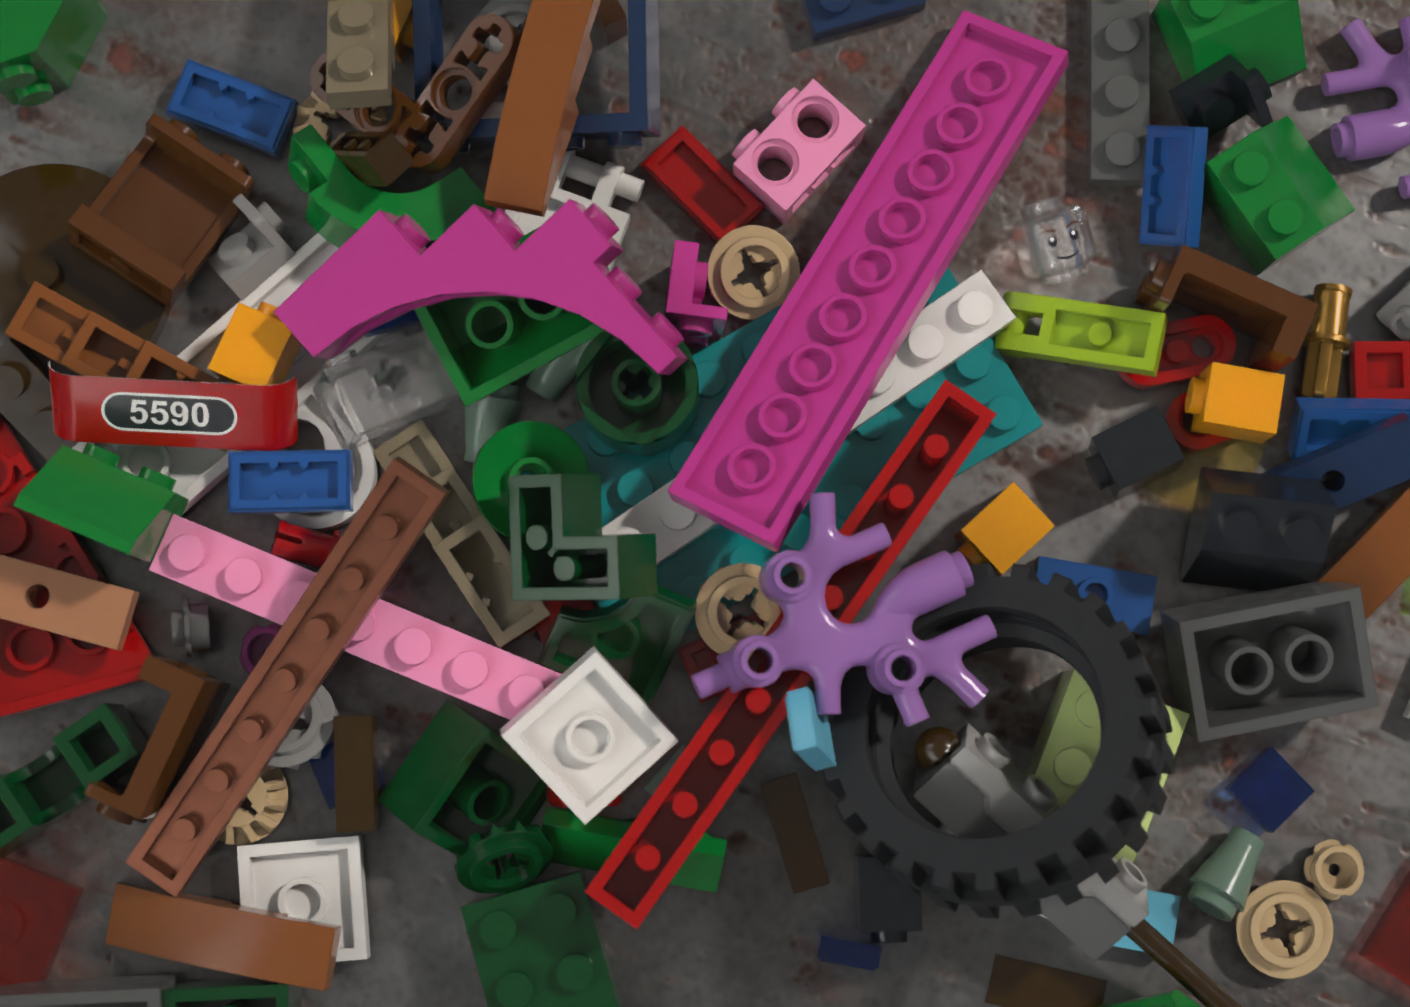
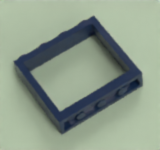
M413 0L415 102L443 63L442 0ZM628 0L630 113L578 115L566 151L585 150V140L607 139L608 148L629 149V147L643 146V138L661 137L658 0ZM437 112L432 116V118L441 122V125L447 128L452 123L450 120H445V117ZM500 118L480 119L456 155L471 154V145L492 144L493 152ZM422 134L418 138V141L434 146L428 139V136Z

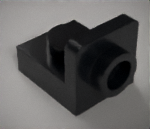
M1230 54L1169 90L1182 126L1208 127V138L1246 115L1261 128L1273 122L1266 102L1272 97L1271 89L1266 79L1257 68L1246 69Z

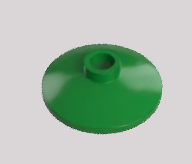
M522 421L510 424L490 436L476 456L471 478L475 503L487 523L508 538H510L508 476H518L522 471L528 472L531 475L590 473L587 460L579 445L570 435L554 425L540 421Z

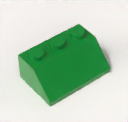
M537 229L524 235L518 241L520 245L523 244ZM504 295L455 298L414 309L465 407H469L585 344L604 331L603 328L585 317L543 301Z

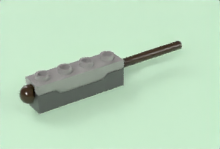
M969 723L957 733L942 726L928 728L921 733L916 741L915 757L921 767L916 771L912 796L958 837L986 839L1009 835L1039 823L1060 808L1056 804L1057 798L1054 792L1041 778L1034 774H1031L1029 777L1023 774L1011 763L1012 757L1009 751L995 736L990 733L981 735ZM1115 857L1112 859L1120 873L1106 884L1097 873L1078 884L1077 886L1084 897L1079 901L1066 906L1057 894L1039 900L1042 914L1092 960L1096 961L1123 936L1127 935L1206 1007H1242L1144 919L1149 915L1148 883L1143 873L1129 859L1121 857L1119 860Z

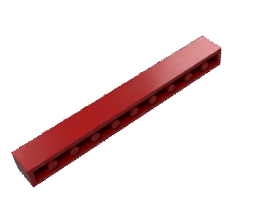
M946 379L838 531L842 535L850 536L883 523L892 541V546L848 564L831 576L826 584L824 597L827 609L840 622L852 623L997 415ZM783 611L765 636L775 632L781 625L784 617ZM754 650L747 660L749 668L758 674L765 669L767 660L762 651ZM802 670L785 671L780 674L777 680L767 686L747 687L734 694L728 687L587 887L585 893L637 930L787 716L786 692L807 687L813 679L810 674Z

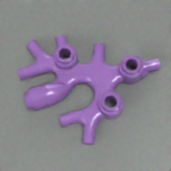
M1410 16L1399 20L1403 49L1396 55L1387 53L1376 42L1360 18H1357L1340 30V33L1355 53L1358 64L1352 69L1323 73L1321 75L1323 95L1327 97L1388 87L1396 93L1397 103L1389 109L1343 116L1341 122L1334 123L1331 127L1330 139L1332 150L1337 158L1346 157L1349 162L1376 158L1398 152L1410 145ZM1410 175L1399 177L1398 189L1402 199L1410 198Z
M811 493V527L809 539L800 551L787 550L770 557L762 565L759 572L761 591L769 600L778 603L783 609L784 617L781 625L769 636L754 635L740 639L730 650L717 655L718 664L691 675L700 699H703L728 687L734 694L747 687L767 686L777 680L782 672L802 670L809 673L814 679L817 715L841 714L840 687L843 676L854 666H866L867 677L871 685L881 693L893 695L906 727L929 717L918 691V687L922 684L925 677H936L948 685L970 708H973L985 697L988 689L965 668L962 663V655L967 650L996 638L997 633L989 616L983 615L930 640H919L913 634L912 624L916 618L964 597L966 594L965 589L974 585L971 569L965 557L959 551L949 554L943 550L903 569L883 588L869 616L861 622L849 624L834 618L827 609L824 597L826 584L831 576L848 564L892 546V541L883 523L874 525L854 535H842L836 529L835 493ZM784 565L793 567L798 573L799 580L794 588L785 586L781 581L780 572ZM754 649L762 651L767 660L765 669L759 674L753 672L747 663L748 655ZM896 657L901 658L907 666L906 675L902 680L896 679L891 672V664Z

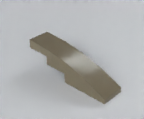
M422 418L373 450L374 456L384 471L393 458L399 456L450 491V494L424 533L499 648H502L551 615L542 600L512 601L511 553L497 531L481 515L474 496Z

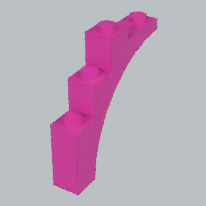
M569 199L521 245L518 241L524 236L523 231L500 208L492 213L490 210L474 204L428 249L425 245L431 241L430 237L408 214L404 213L399 218L397 215L378 210L274 311L314 358L335 359L371 330L411 310L455 298L504 295L543 301L585 317L624 341L658 374L671 375L688 359L677 347L684 338L671 322L660 312L651 318L636 301L642 294L637 284L619 266H616L612 271L607 269V266L624 251L613 238L619 231L617 225L596 203L593 202L586 208L583 204Z

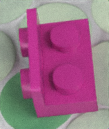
M675 240L669 269L664 316L684 338L683 342L687 347L706 348L708 347L709 340H720L727 321L728 308L702 304L709 263L697 261L699 243Z

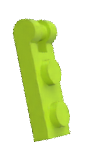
M1004 292L1003 300L1016 319L1012 324L995 334L994 349H998L1001 355L1013 358L1029 357L1146 376H1157L1168 323L1166 313L1022 292ZM1042 318L1039 336L1025 334L1028 319Z

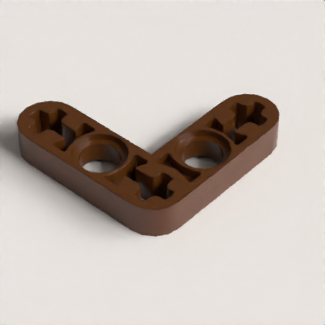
M484 14L475 18L467 26L416 102L392 84V99L395 105L394 114L391 120L381 127H375L372 124L370 118L372 107L336 109L335 111L362 132H392L415 162L410 167L425 174L437 173L453 160L511 76L522 33L512 23L496 14ZM490 35L498 38L503 44L498 54L490 51L484 45ZM327 52L321 54L312 66L310 84L312 91L317 97L329 106L326 96ZM470 61H473L477 66L487 71L483 78L467 68ZM468 79L472 87V96L469 102L458 110H451L447 103L449 88L458 80ZM437 112L452 121L449 128L432 118L433 114ZM422 134L428 136L430 142L434 144L429 154L421 152V147L416 144Z

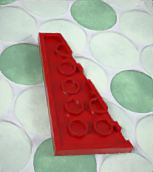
M0 413V554L108 583L78 533L13 506L18 494L39 471L6 418ZM46 587L37 593L36 603L39 608L44 607L49 601L50 594ZM0 618V719L144 682V680L137 677L147 656L153 655L132 620L123 650L120 651Z

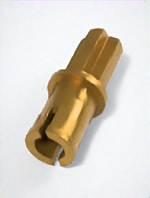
M1336 283L1315 285L1313 293L1315 296L1314 302L1318 303L1319 306L1310 324L1309 333L1306 334L1302 343L1307 348L1301 385L1302 397L1337 398L1343 352L1349 350L1351 344L1350 340L1345 337L1349 303L1353 290L1348 286Z

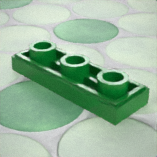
M546 807L542 832L544 835L549 836L552 845L553 856L551 862L599 871L636 818L618 820L596 815L585 825L570 808ZM705 832L669 884L717 893L727 840L711 837Z

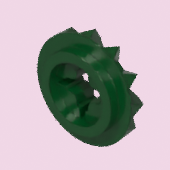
M519 820L512 821L507 827L498 828L492 824L491 830L484 834H470L469 844L463 845L456 850L457 863L454 865L458 881L465 888L479 893H504L521 888L541 875L552 860L553 849L549 836L543 834L538 824H530L523 827Z

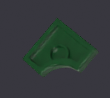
M657 584L658 595L621 599L608 607L582 610L562 605L539 655L537 664L563 674L594 646L650 707L693 617L697 602L694 599Z

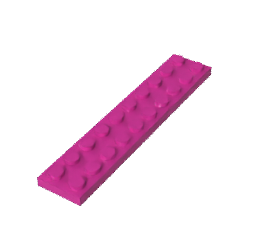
M963 10L670 486L668 493L672 501L778 553L809 501L810 494L815 491L1069 65L1067 50Z

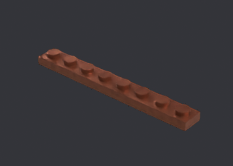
M401 457L393 458L125 863L174 897H177L184 891L450 494L449 490Z

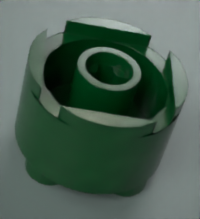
M606 330L598 334L587 345L577 365L576 395L588 427L600 441L622 453L651 456L669 448L687 433L698 412L700 392L697 368L690 350L683 341L677 347L688 359L671 375L658 374L624 341ZM645 379L648 380L650 395L646 398L637 395L633 400L629 399L626 384L632 382L635 385H640Z

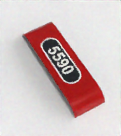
M50 361L48 363L53 429L58 437L65 440L253 451L281 450L292 446L298 440L297 374L291 380L280 384L250 385L75 376L58 373L50 367Z

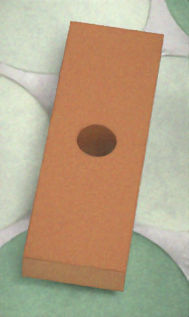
M0 554L1 619L107 648L123 650L140 592ZM46 587L50 594L49 601L44 607L39 608L36 603V596L42 588Z

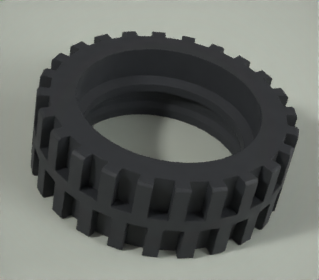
M990 563L975 564L970 566L974 585L965 589V596L916 618L912 624L913 634L919 640H930L983 615H988L995 627L997 637L967 650L962 655V660L994 649L1011 647L1032 648L1054 653L1075 668L1084 678L1094 695L1101 723L1099 751L1083 783L1070 799L1053 814L1031 827L1009 835L986 839H966L935 827L911 806L898 781L895 770V751L904 721L893 695L884 694L876 690L868 680L866 666L861 665L850 668L845 673L841 683V714H832L834 716L833 724L830 725L836 766L822 769L825 785L840 801L834 807L842 821L859 838L858 841L902 885L916 895L922 891L939 907L953 912L957 911L959 904L969 905L980 918L998 919L1000 906H1014L1024 918L1042 914L1039 900L1055 894L1060 897L1066 906L1083 899L1084 897L1077 886L1095 873L1100 876L1105 884L1120 873V870L1112 860L1125 845L1137 853L1140 851L1149 838L1141 825L1146 813L1149 811L1161 815L1167 799L1160 785L1162 773L1173 774L1174 754L1166 738V733H1170L1173 730L1169 712L1160 694L1161 689L1134 635L1123 620L1118 623L1115 621L1104 600L1093 592L1089 593L1085 599L1082 598L1072 579L1058 573L1052 575L1047 585L1040 582L1033 567L1029 565L1014 563L1011 575L1007 577L997 576ZM896 657L891 664V672L896 679L902 680L907 672L906 663L899 657ZM925 677L922 684L918 687L919 694L936 677Z

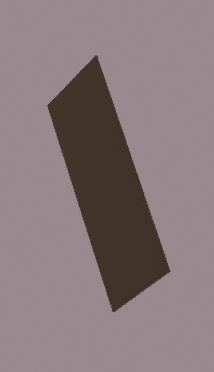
M995 954L985 1002L1004 1007H1097L1103 1005L1107 980Z

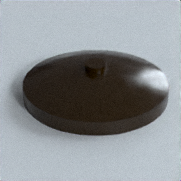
M68 164L28 166L0 176V347L11 338L4 333L34 281L83 308L97 313L145 341L148 340L153 344H156L167 323L171 309L69 242L68 221L82 203L90 207L112 178L89 168ZM29 348L48 368L50 361V367L58 373L81 376Z

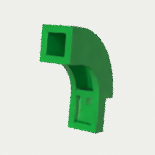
M312 124L291 136L288 170L297 186L308 194L305 220L322 237L338 248L353 236L378 210L397 215L399 218L404 213L408 214L430 237L431 241L425 245L427 249L474 204L488 209L492 213L496 211L494 207L485 204L484 194L461 166L434 184L419 191L390 193L372 188L356 178L336 156Z

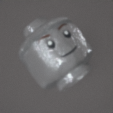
M1059 195L1025 205L1027 217L1018 220L1011 229V235L1024 275L1031 279H1040L1042 287H1046L1087 274L1085 265L1095 258L1096 246L1084 208L1076 204L1062 205Z

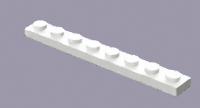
M982 270L922 309L849 434L1014 322L1016 319L1015 315ZM674 478L602 527V535L656 533V560L658 566L718 525V523L672 501L668 490L675 480Z

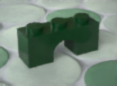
M101 704L54 736L52 739L55 745L43 755L18 770L7 774H0V859L5 858L90 800L91 797L84 794L89 782L117 781L137 767L148 741L123 704Z

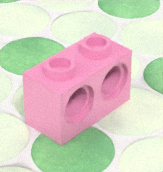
M812 79L801 92L796 87L791 88L772 111V115L776 119L762 133H759L756 129L749 132L732 153V156L736 159L733 163L732 175L783 225L862 142L866 127L861 120L815 79ZM816 117L827 124L829 132L820 138H810L800 131L798 124L806 118ZM778 159L789 167L790 174L782 180L772 181L763 177L758 167L765 160Z

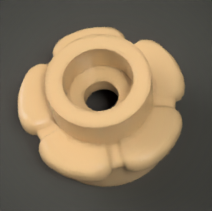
M1328 839L1319 842L1314 847L1313 855L1307 856L1304 862L1305 878L1308 882L1313 883L1314 891L1322 898L1337 900L1341 895H1353L1363 882L1364 866L1360 853L1352 845H1340L1338 840ZM1331 864H1336L1339 867V872L1336 875L1329 873V866Z

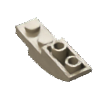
M328 0L326 96L330 110L392 105V75H395L393 0Z

